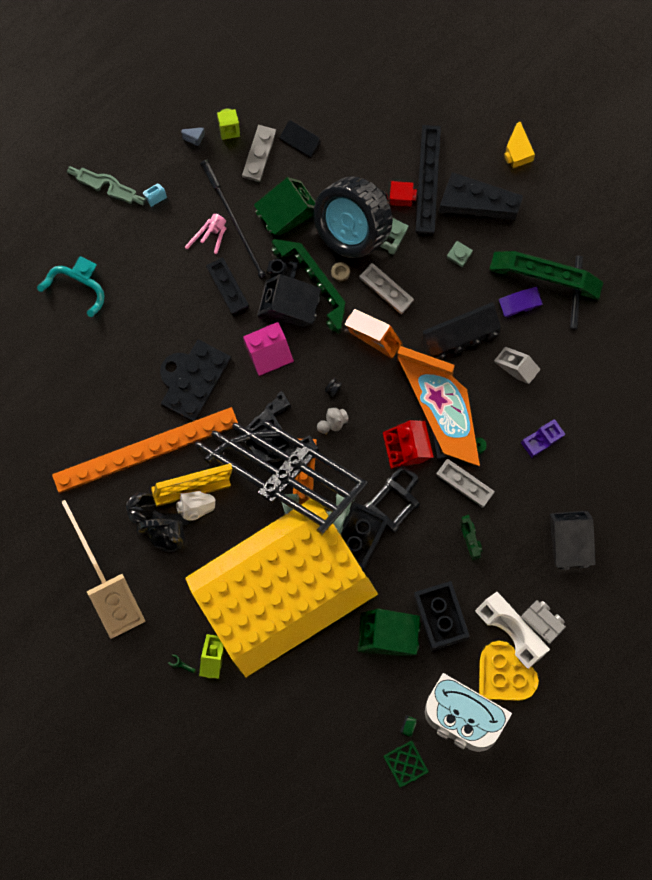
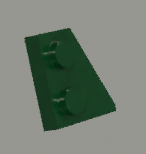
M466 515L461 517L460 527L473 561L480 558V552H483L480 541L476 540L474 524L471 523L470 516Z

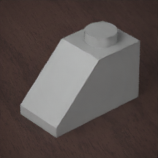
M507 347L494 360L497 365L513 377L528 384L540 371V368L529 355Z

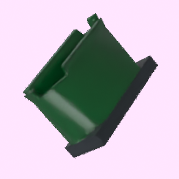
M406 715L400 733L411 737L417 724L416 720L418 719Z

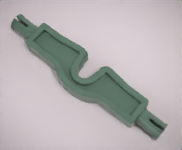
M71 166L67 170V173L75 176L78 182L96 191H100L104 184H109L107 194L112 198L129 204L136 202L142 206L146 202V198L136 195L135 190L120 184L111 175L96 174L85 168L78 170Z

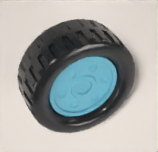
M354 176L341 178L324 189L315 201L313 214L316 229L325 244L342 256L349 258L366 256L380 247L391 233L393 218L388 203V195L366 179Z

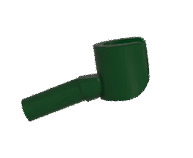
M171 655L177 659L175 664L168 662L171 667H180L189 672H195L196 669L181 662L177 655Z

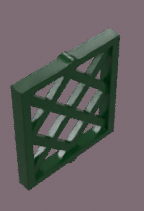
M412 741L397 747L383 756L400 788L429 773ZM410 746L408 753L401 751V749ZM412 748L414 749L416 755L410 754ZM395 752L398 753L396 760L389 758V755ZM400 754L407 755L405 762L398 760ZM409 757L417 758L415 765L408 763ZM419 760H420V762H421L423 768L417 766ZM389 761L395 762L394 768H392ZM397 763L404 765L403 772L396 770ZM407 766L414 768L412 775L405 773ZM416 769L423 770L422 774L414 775ZM396 773L402 774L400 781ZM404 775L411 777L409 781L402 782Z

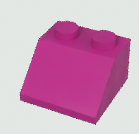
M279 322L243 336L244 344L258 376L294 362Z

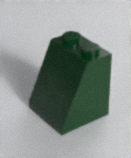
M287 177L257 201L254 206L257 209L255 212L258 217L266 222L267 230L272 235L282 236L314 215L315 200L300 180Z
M374 609L361 613L357 652L397 656L417 655L419 649L418 633L421 628L420 616L383 609Z

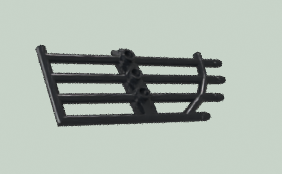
M266 420L263 421L262 425L266 429H270V431L252 432L242 427L239 423H233L232 427L242 435L231 439L221 435L218 431H212L211 435L213 438L223 443L214 450L202 442L196 441L195 447L207 454L204 458L207 463L213 460L218 461L222 465L231 463L232 471L259 487L260 490L257 493L265 500L273 503L278 499L319 525L317 532L321 535L326 532L368 484L361 477ZM281 437L297 447V449L289 455L264 438ZM252 440L285 462L277 469L239 444ZM231 448L271 473L272 477L265 483L221 455V453ZM315 458L357 485L349 492L308 467L307 464ZM302 471L344 499L337 506L301 484L295 478ZM290 485L332 513L324 520L282 492Z

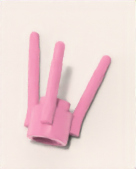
M213 214L211 219H208L206 224L189 241L185 249H188L208 228L200 242L204 243L211 232L215 234L219 232L214 254H217L226 227H224L226 220L218 214Z

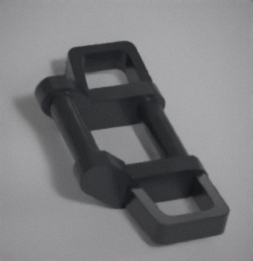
M401 466L385 481L386 484L377 495L364 505L389 518L377 509L376 506L391 489L402 496L408 502L407 506L393 521L389 518L386 525L393 533H396L399 529L398 526L414 508L417 509L420 505L410 494L419 481L418 476L407 467ZM402 473H407L413 478L406 489L395 482Z

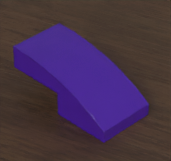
M537 287L499 299L506 318L543 305Z
M554 419L539 428L537 432L523 439L521 444L531 458H533L566 434Z

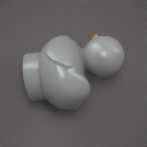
M329 408L326 413L327 421H320L317 424V430L322 434H327L329 430L339 431L344 424L348 423L346 411L344 409Z

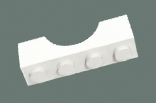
M498 592L487 598L475 610L487 625L500 627L510 635L516 648L515 656L527 669L538 662L550 650Z

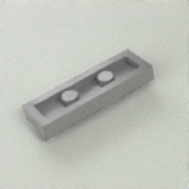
M258 125L242 178L256 182L261 181L276 135V129Z
M373 263L359 276L366 285L401 315L414 302V299Z
M449 459L444 462L436 473L437 477L482 508L485 507L495 492Z

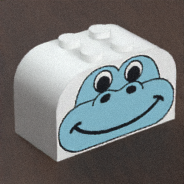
M444 673L430 694L425 707L426 720L431 727L437 730L439 736L445 739L449 737L455 741L454 744L462 749L466 747L476 752L488 750L495 744L512 714Z

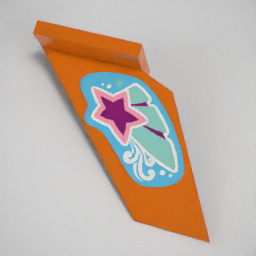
M400 346L397 361L401 363L443 454L480 467L468 392L453 377L455 365Z

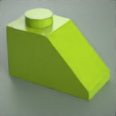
M223 109L217 112L222 140L240 137L236 110Z
M206 635L201 655L199 676L219 679L225 647L216 635Z

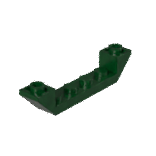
M274 239L271 249L276 258L280 257L282 261H285L295 254L294 257L300 265L303 263L306 267L305 271L310 279L314 278L316 280V286L321 288L320 292L322 294L325 292L328 296L327 300L331 307H336V309L327 314L326 324L332 332L335 330L337 334H340L345 311V301L301 243Z
M516 251L494 252L489 269L504 275H508V271L581 290V296L599 300L603 281L588 271Z

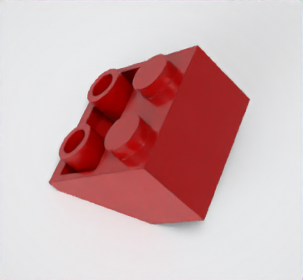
M409 420L383 432L391 469L419 464L434 458L425 421Z

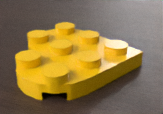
M495 641L487 645L480 656L479 694L489 700L521 701L533 696L539 682L534 668L531 666L527 669L515 656L514 647L507 642Z

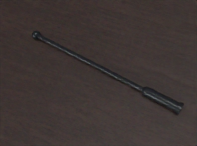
M209 160L202 161L200 165L203 167L213 188L217 190L259 272V278H264L265 272L261 270L220 190V184L209 164Z

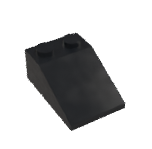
M354 502L343 523L341 536L364 572L389 518Z

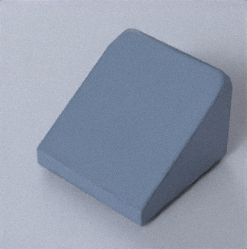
M204 128L182 129L181 131L183 140L197 146L200 145L205 135Z

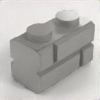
M536 600L521 618L549 646L565 629L566 626L563 625L565 622L559 615L556 614L554 616L549 612L550 607L545 602Z

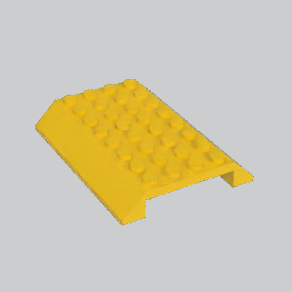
M312 499L301 504L324 520L329 516L325 507ZM293 509L186 577L194 598L231 659L245 677L253 674L378 595V592L369 578L366 577L334 523L321 535L317 532L319 525Z

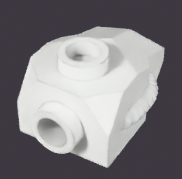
M200 491L183 493L180 496V501L177 502V511L186 520H196L215 508V498L210 494Z

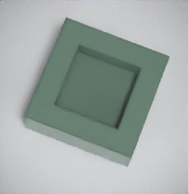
M456 241L448 253L447 259L463 268L473 250Z

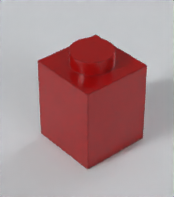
M391 181L389 205L412 207V200L416 201L417 189H413L414 183Z

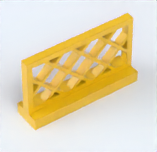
M231 463L156 483L155 486L151 487L156 507L180 501V496L183 493L200 491L207 494L229 488L231 486L229 481L232 472Z

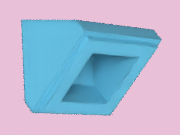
M158 183L143 192L151 207L167 198L164 188Z

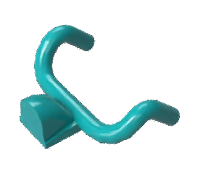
M81 256L73 269L65 266H55L50 269L45 280L37 286L38 291L42 292L50 286L56 274L63 273L91 287L97 294V300L94 306L87 311L89 317L94 316L101 309L105 297L102 287L90 279L97 264Z

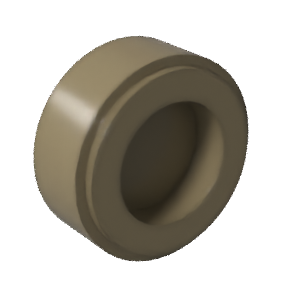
M336 263L331 269V276L337 282H345L350 276V268L345 263Z

